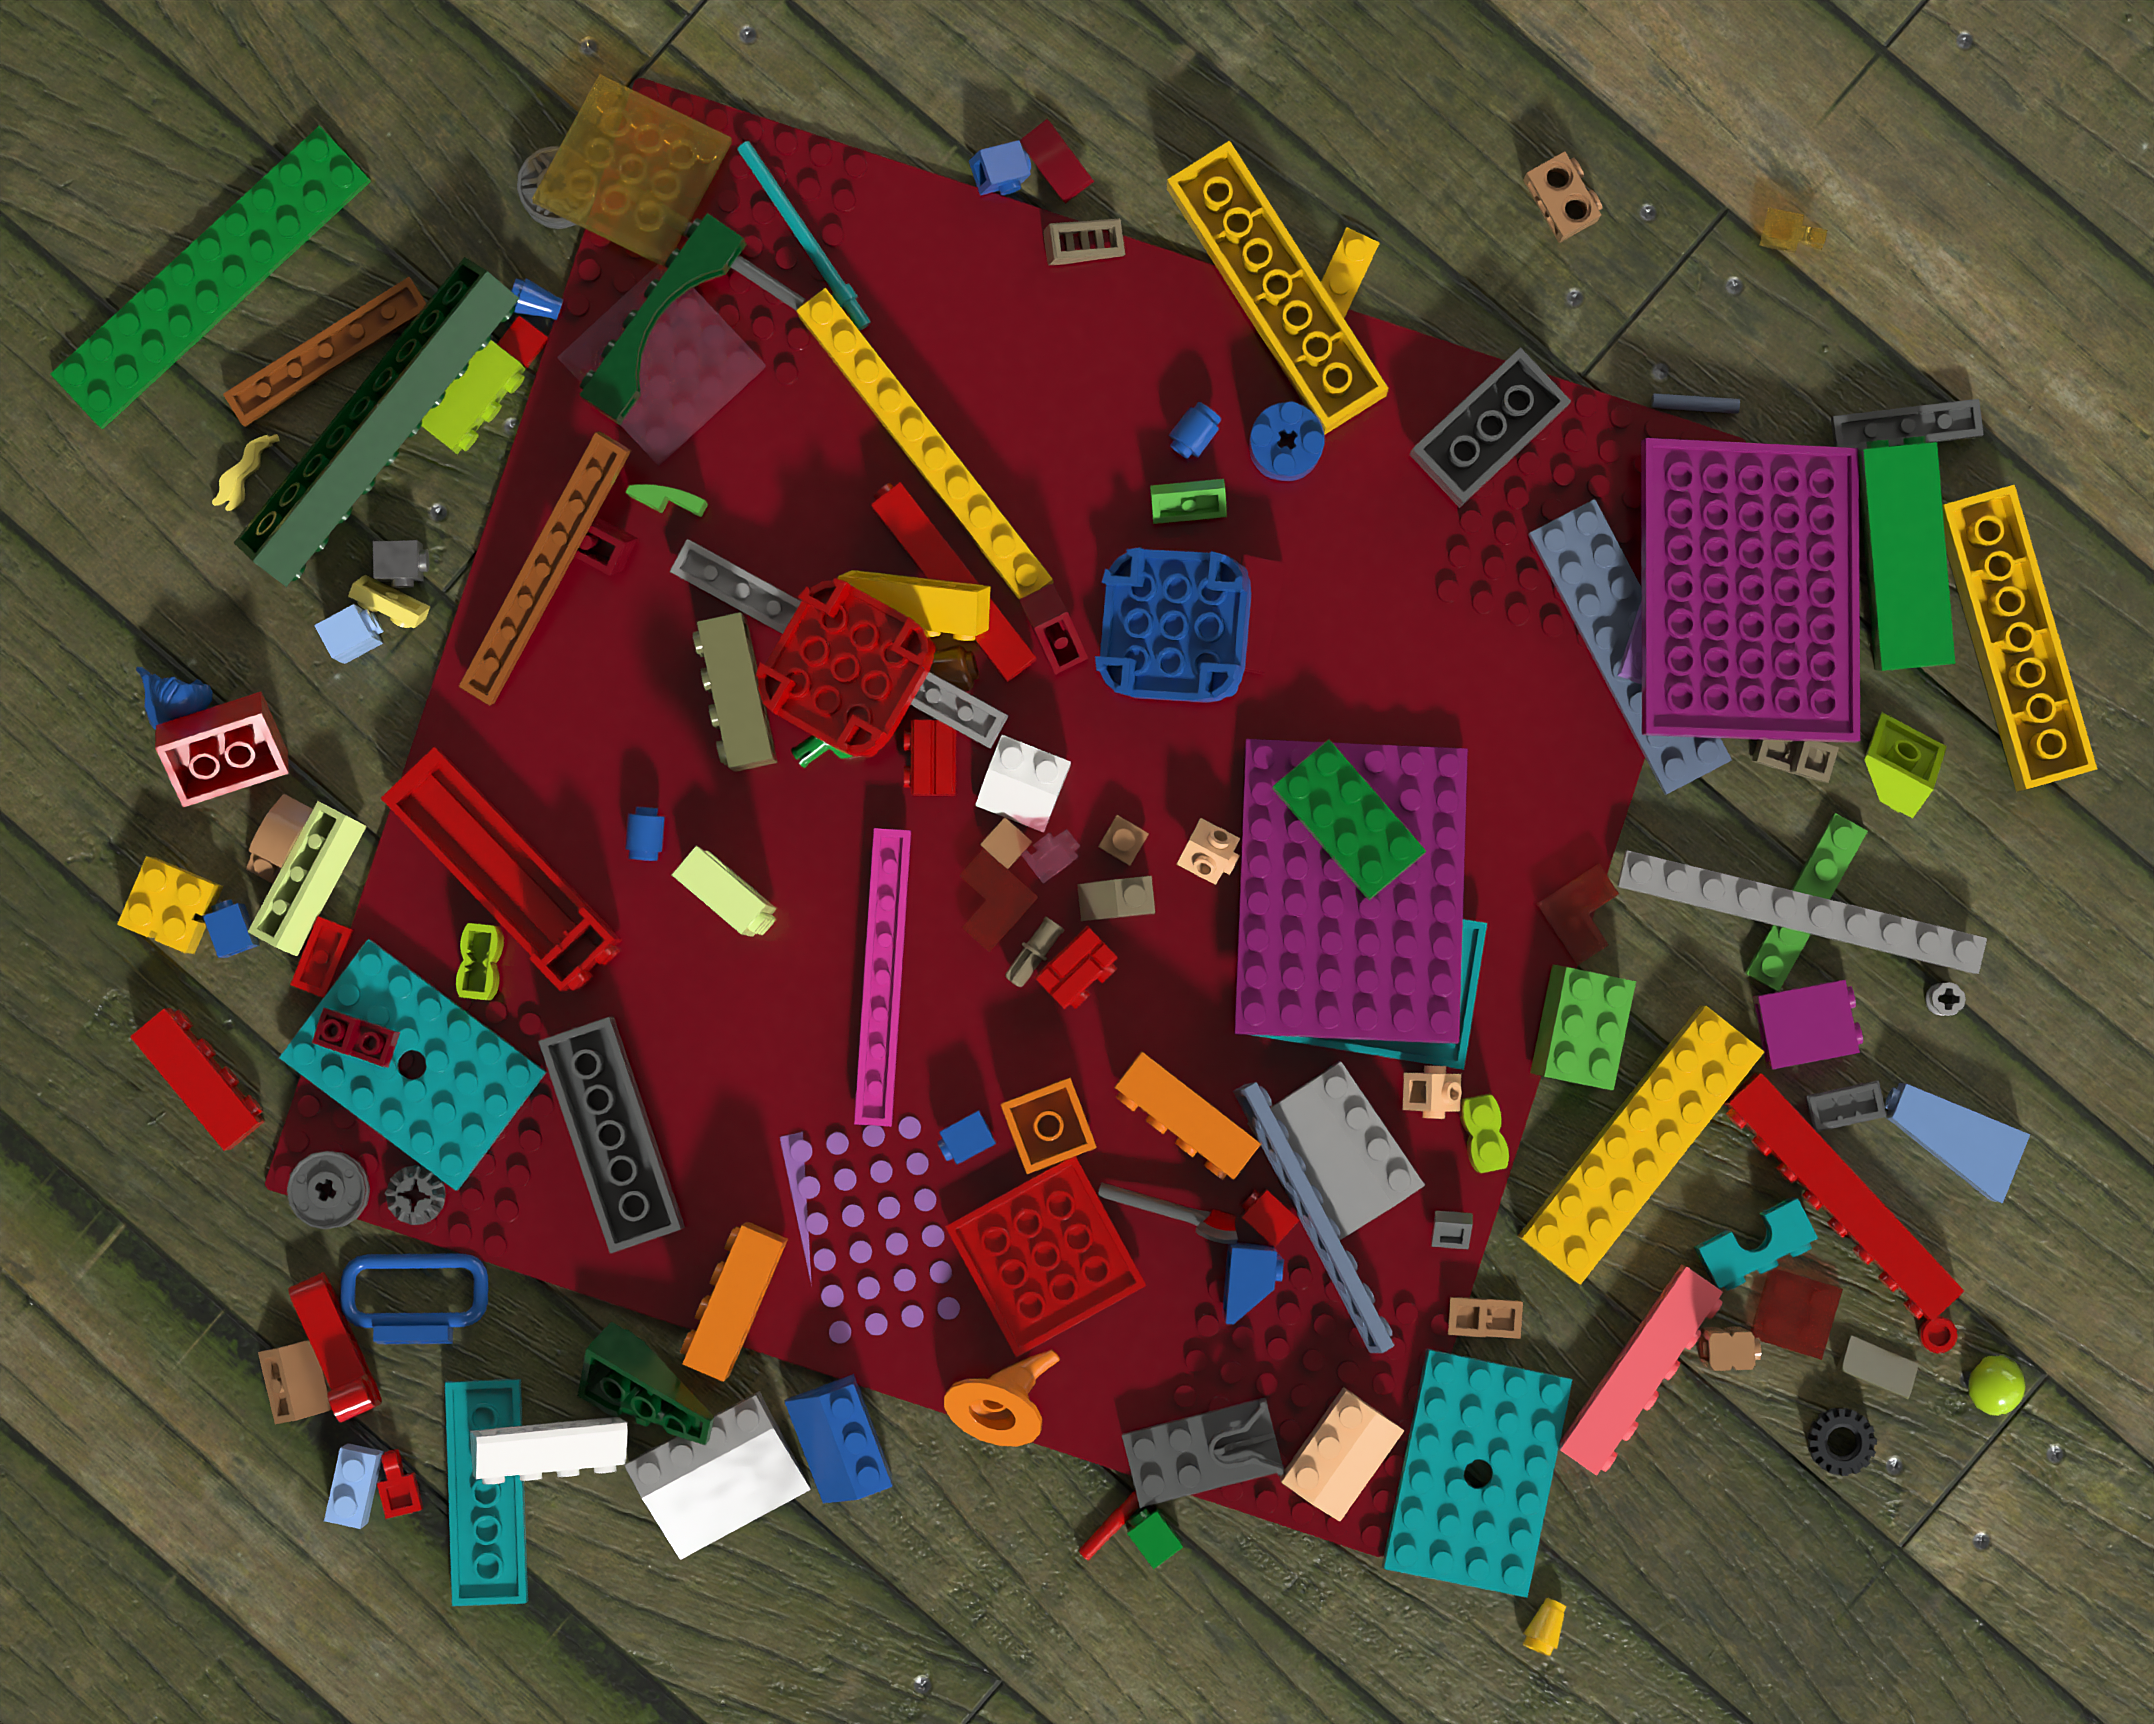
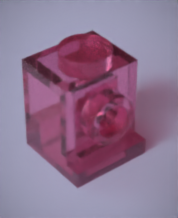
M1066 829L1055 838L1051 832L1033 845L1036 849L1034 854L1030 855L1027 850L1021 853V856L1044 885L1079 858L1075 850L1080 846Z

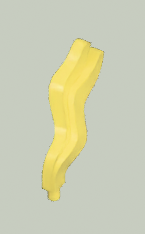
M277 434L270 437L264 435L246 445L241 461L220 477L219 493L212 500L214 506L230 501L225 509L233 511L243 504L245 500V480L260 468L262 451L271 447L272 443L279 441Z

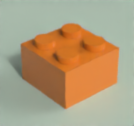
M1071 1077L1001 1103L1027 1174L1097 1148Z

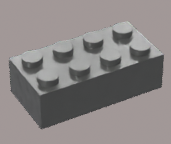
M1520 347L1411 450L1409 455L1460 508L1571 403V400Z

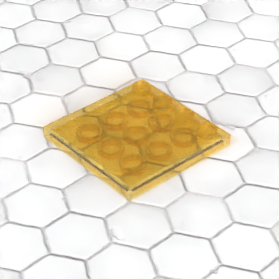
M599 74L532 200L534 204L664 266L684 234L732 143V138Z

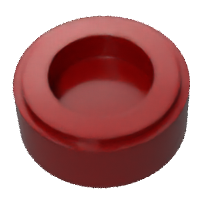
M1938 1316L1933 1322L1925 1319L1921 1323L1918 1330V1338L1921 1345L1928 1351L1945 1353L1954 1347L1957 1341V1329L1952 1321Z

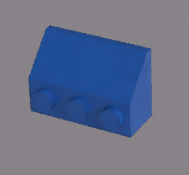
M1239 1242L1237 1244H1228L1222 1311L1226 1324H1235L1274 1290L1275 1281H1282L1284 1259H1282L1280 1254H1277V1250L1272 1245Z
M854 1374L784 1400L823 1503L858 1500L893 1487L890 1468Z

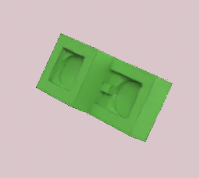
M630 485L626 490V493L631 498L660 513H663L668 501L699 517L703 516L708 506L705 500L693 494L665 486Z

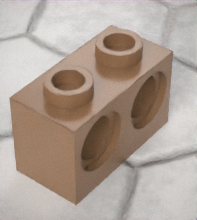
M1566 152L1527 172L1523 179L1559 243L1596 223L1601 217L1599 210L1602 209V204L1597 194L1592 189L1588 191L1581 178L1584 177V173L1578 161L1574 157L1569 159ZM1550 172L1562 174L1565 178V186L1560 188L1551 186L1547 181V174ZM1571 203L1579 205L1583 210V218L1578 220L1571 219L1565 212V206Z

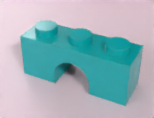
M1790 1197L1759 1213L1766 1227V1236L1763 1243L1755 1249L1744 1250L1741 1248L1733 1233L1728 1230L1694 1246L1701 1263L1715 1287L1720 1289L1724 1286L1726 1291L1734 1289L1746 1282L1745 1275L1755 1270L1759 1274L1765 1273L1779 1265L1777 1259L1789 1253L1792 1257H1796L1812 1248L1810 1242L1818 1239L1798 1198Z

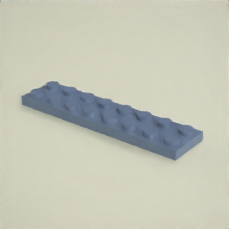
M1594 499L1530 532L1528 535L1663 793L1666 795L1732 761L1721 738L1642 735V684L1617 675L1642 600V588L1596 500Z

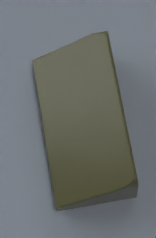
M1850 1335L1836 1369L1909 1400L1919 1364Z

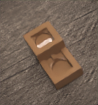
M1450 1297L1448 1335L1521 1339L1523 1301Z

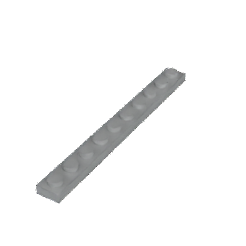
M688 539L670 570L673 574L782 634L801 603L800 600ZM930 672L911 703L912 706L988 748L992 747L1008 718V715Z
M1628 850L1625 851L1617 887L1973 974H1979L1987 941L1985 937Z

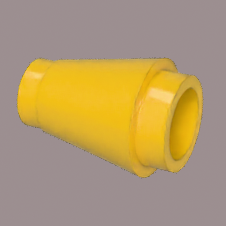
M1546 1598L1523 1633L1526 1636L1523 1645L1546 1656H1551L1553 1649L1558 1648L1564 1612L1567 1606Z

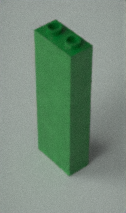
M1926 436L1903 438L1904 445L1889 447V440L1866 442L1867 449L1858 450L1874 669L1886 671L1955 664L1937 442L1926 443Z

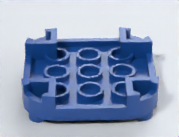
M1142 548L1127 549V553L1118 557L1109 570L1105 569L1102 583L1106 584L1100 656H1095L1096 670L1101 673L1105 683L1114 692L1142 699L1207 703L1233 696L1241 683L1246 663L1252 594L1247 569L1233 558L1212 551L1204 553L1144 550Z

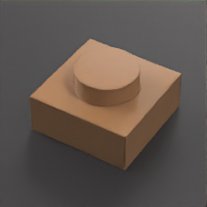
M1117 815L1098 847L1130 866L1149 833Z

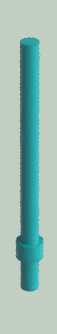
M750 141L741 144L737 150L833 291V298L841 308L845 309L859 331L866 328L871 321L856 301L858 296L851 285L844 283Z

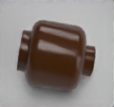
M955 645L935 651L934 660L929 672L965 692L971 690L974 687V680L979 679V671L974 653L972 651L967 652L962 645Z

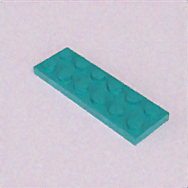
M521 1379L445 1382L452 1606L527 1603L528 1580L524 1481L520 1480V1475L505 1476V1482L499 1484H483L482 1478L476 1479L473 1476L470 1431L522 1426Z

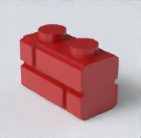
M911 720V729L904 728V751H911V765H904V788H911L912 796H956L957 730L939 720Z
M1086 926L1034 978L1064 1009L1069 1005L1076 1009L1091 995L1087 988L1096 979L1103 983L1118 969L1113 964L1118 957Z

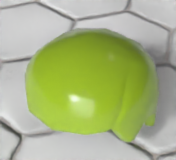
M2003 1355L1983 1358L1980 1364L1970 1373L1968 1381L1969 1396L1978 1409L1989 1415L1999 1416L2011 1412L2020 1404L2026 1388L2024 1374L2017 1363Z

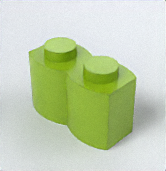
M468 923L464 928L460 944L464 961L461 963L456 977V988L459 997L492 1000L496 995L499 986V970L496 963L500 959L504 946L501 927Z
M1489 1094L1462 1099L1460 1119L1465 1131L1469 1135L1467 1153L1471 1165L1479 1173L1507 1168L1509 1151L1504 1137L1499 1132L1501 1112L1497 1101Z

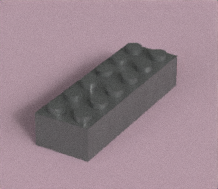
M607 1017L538 1041L609 1252L613 1253L684 1228L685 1225L615 1018Z

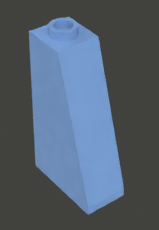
M1899 1083L1897 1089L1892 1088L1884 1105L1886 1109H1889L1886 1118L1987 1199L2003 1203L2030 1134L1911 1085Z

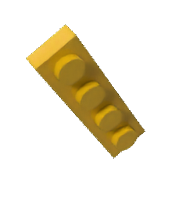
M1348 227L1321 281V284L1343 318L1347 314L1379 245V242Z

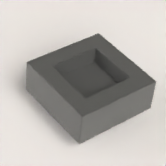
M1435 1211L1431 1247L1469 1249L1473 1214Z

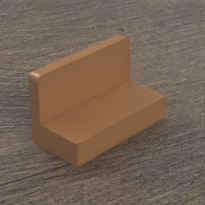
M309 1340L258 1352L275 1424L296 1421L331 1410L323 1371Z

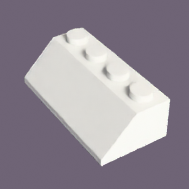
M619 1417L470 1431L473 1476L476 1479L482 1478L483 1484H499L505 1482V1476L520 1475L521 1481L542 1479V1472L557 1471V1477L580 1475L579 1469L593 1467L594 1473L617 1471L616 1465L626 1464L627 1422Z

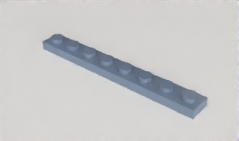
M1257 1082L1239 1087L1233 1093L1257 1139L1261 1143L1268 1160L1370 1353H1383L1394 1346L1390 1338L1392 1330L1385 1318L1378 1315L1373 1305L1375 1298L1372 1291L1365 1283H1361L1356 1273L1358 1266L1354 1257L1349 1251L1344 1250L1338 1239L1341 1236L1338 1226L1331 1218H1327L1321 1206L1323 1205V1198L1314 1185H1310L1305 1176V1163L1298 1153H1293L1287 1141L1289 1134L1285 1125L1279 1119L1276 1120L1270 1106H1272L1269 1094L1262 1086L1259 1087Z

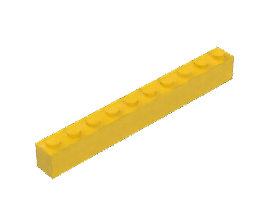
M824 288L796 311L805 326L1017 598L1021 599L1053 583L1052 577L829 291Z

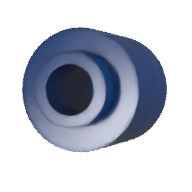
M1198 402L1194 408L1189 407L1169 434V437L1173 440L1170 446L1186 459L1190 455L1199 457L1219 430L1217 425L1222 419L1212 409Z
M636 807L635 814H628L625 849L629 850V859L658 861V852H662L665 821V816L658 815V808Z

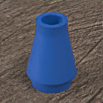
M516 278L511 291L519 298L515 303L514 313L549 317L557 320L564 299L556 297L527 278L525 281Z

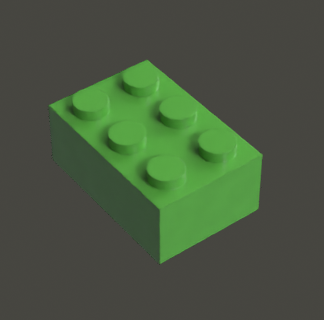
M1552 965L1530 1073L1614 1091L1636 981Z

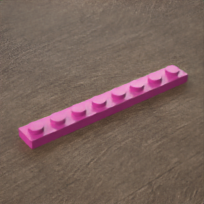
M874 828L854 1124L892 1126L911 831Z

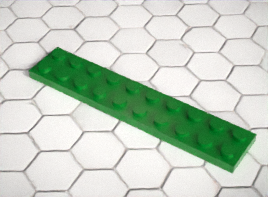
M318 126L50 375L101 429H104L362 191L371 180L333 139Z

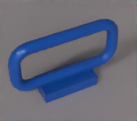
M461 1253L366 1254L357 1256L348 1262L342 1273L340 1294L342 1313L347 1321L357 1327L373 1328V1341L377 1344H453V1329L451 1327L473 1325L486 1312L488 1304L487 1269L482 1261L475 1256ZM465 1268L473 1274V1305L466 1312L362 1313L355 1305L356 1276L364 1269Z

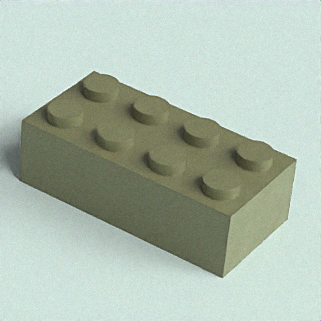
M739 612L698 621L699 631L693 632V639L697 654L705 657L706 668H701L700 670L705 691L708 690V693L713 694L715 703L708 705L712 725L716 729H720L722 740L716 741L720 762L728 765V768L734 772L778 763L766 706L762 703L763 700L758 688V677L755 676L757 664L747 619Z

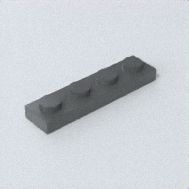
M1979 399L1839 415L1831 418L1834 447L1858 448V450L1867 449L1866 442L1889 440V447L1904 445L1903 438L1926 436V443L1977 438L1984 435Z

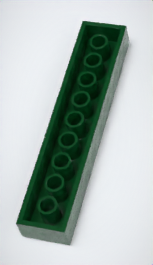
M464 257L234 541V544L255 564L285 587L291 581H296L305 571V563L314 552L317 553L325 547L329 540L330 532L337 524L343 523L350 516L353 510L352 505L360 495H364L372 489L376 482L375 477L384 466L390 465L399 454L398 448L406 438L412 437L418 432L422 425V419L427 412L442 402L446 394L445 390L452 381L464 375L469 366L468 362L477 351L483 350L489 344L492 338L491 333L498 324L510 318L515 310V303L519 298L488 271Z

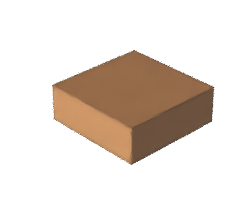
M1004 818L980 845L1006 869H1009L1030 846L1032 841L1008 819Z

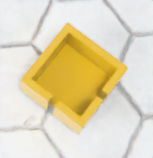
M146 856L117 925L143 936L155 938V941L183 953L195 954L205 931L206 923L201 920H193L195 914L205 916L212 913L211 906L217 903L223 886L158 858Z

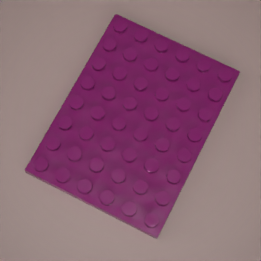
M1659 438L1643 439L1641 441L1642 735L1859 742L1858 448Z
M1246 739L1235 1034L1458 1044L1460 1031L1468 749L1333 743L1426 850V853L1371 900H1368L1272 789L1278 781L1325 742Z

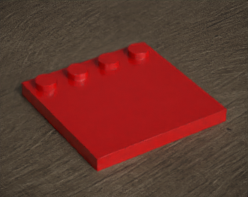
M1076 1156L1061 1162L945 1226L1016 1357L1147 1286Z

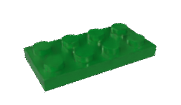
M1330 739L1272 787L1274 792L1368 900H1371L1426 853L1422 845Z

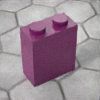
M1837 980L1752 996L1766 1069H1777L1860 1053L1858 1045L1863 1044V1035L1860 1024L1853 1021L1851 1008L1856 1007V1000L1852 986L1847 987L1846 980Z

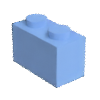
M354 604L314 625L331 658L343 664L383 644L379 634L384 632L376 615L373 612L370 614L368 609L363 610Z
M346 1444L340 1448L324 1518L325 1522L358 1529L368 1524L382 1462L381 1455H383L384 1451L353 1444Z

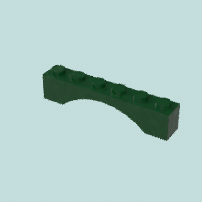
M708 213L702 220L697 218L692 223L686 233V237L689 238L681 250L676 248L670 254L664 265L668 268L660 281L655 278L644 292L643 297L646 300L638 311L633 309L628 314L622 324V327L625 329L617 341L612 339L606 345L601 354V358L604 359L596 371L591 369L580 383L579 387L583 389L579 394L580 397L618 425L623 422L641 396L640 371L642 356L648 337L658 319L676 299L689 289L707 280L726 275L747 245L743 237Z

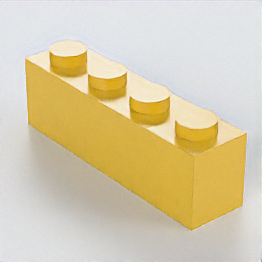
M855 570L838 576L839 580L848 582L853 587L912 618L928 632L930 637L940 636L941 632L953 634V639L971 641L975 640L977 635L989 630L990 586Z

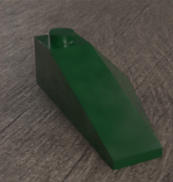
M610 1322L586 1348L577 1396L607 1414L619 1417L622 1413L634 1416L637 1424L648 1426L651 1422L662 1425L668 1434L706 1445L710 1440L715 1417L642 1339L635 1336L631 1331Z

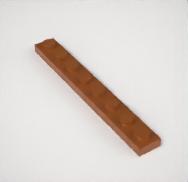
M600 431L595 432L459 685L460 688L488 705L495 703L631 452L630 449Z

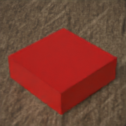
M518 316L497 345L528 368L546 345L549 338L521 316Z

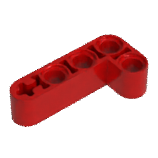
M321 1272L289 1287L288 1291L293 1306L331 1388V1391L327 1393V1397L337 1420L342 1423L382 1404L377 1384L351 1326L342 1313L341 1304L327 1275Z

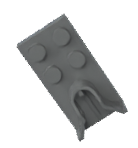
M1265 1397L1122 1434L1140 1508L1277 1473L1278 1476L1285 1474Z

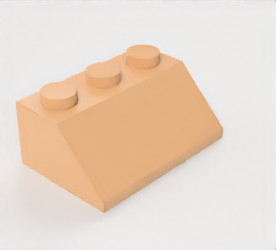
M1343 1387L1284 1470L1285 1474L1279 1477L1281 1483L1315 1507L1341 1521L1404 1430Z

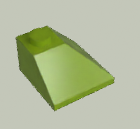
M1883 712L1878 717L1864 760L1880 802L1888 805L1894 811L1901 812L1913 819L1934 790L1947 746Z

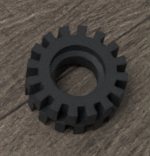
M1831 1408L1829 1411L1820 1413L1818 1418L1812 1421L1810 1431L1807 1432V1448L1812 1456L1811 1458L1822 1469L1834 1475L1848 1476L1851 1473L1857 1474L1861 1472L1860 1469L1866 1468L1870 1464V1458L1874 1457L1876 1453L1874 1446L1877 1445V1438L1874 1437L1873 1432L1875 1430L1873 1426L1869 1424L1863 1415L1848 1408ZM1838 1427L1850 1429L1856 1440L1854 1449L1844 1456L1833 1454L1827 1444L1830 1432Z

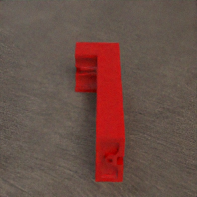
M433 747L381 797L382 801L531 955L529 959L559 991H574L575 989L579 991L593 978L590 970L597 963L605 966L620 952L617 945L622 939L439 748Z

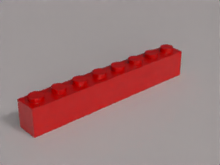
M1755 1072L1725 1101L1724 1104L1730 1109L1726 1113L1729 1119L1739 1129L1746 1126L1755 1136L1751 1140L1755 1147L1766 1157L1771 1153L1778 1160L1780 1165L1776 1168L1781 1175L1791 1184L1796 1180L1805 1189L1802 1197L1816 1211L1822 1208L1831 1217L1827 1221L1828 1225L1841 1238L1847 1235L1856 1244L1852 1249L1853 1252L1866 1265L1872 1262L1881 1271L1877 1277L1891 1292H1894L1896 1289L1899 1290L1907 1299L1903 1305L1916 1319L1919 1320L1923 1316L1925 1319L1933 1322L1965 1292L1762 1073Z

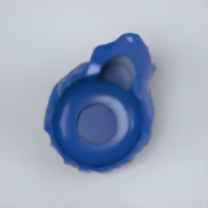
M136 667V671L141 676L144 684L145 711L150 725L155 730L156 725L205 710L212 701L210 685L203 684L198 679L191 684L177 680L176 677L161 679L156 674L152 675L143 667Z

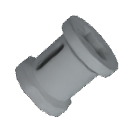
M1950 982L1934 984L1928 989L1925 996L1928 1009L1940 1016L1957 1014L1964 1007L1966 1001L1965 993L1957 984ZM1946 992V995L1952 996V1003L1944 1005V1003L1938 1002V996Z

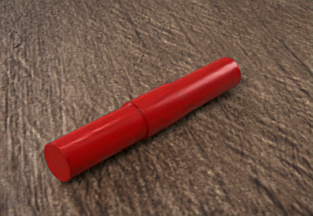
M1136 1490L1114 1510L1078 1550L1086 1560L1089 1561L1140 1507Z

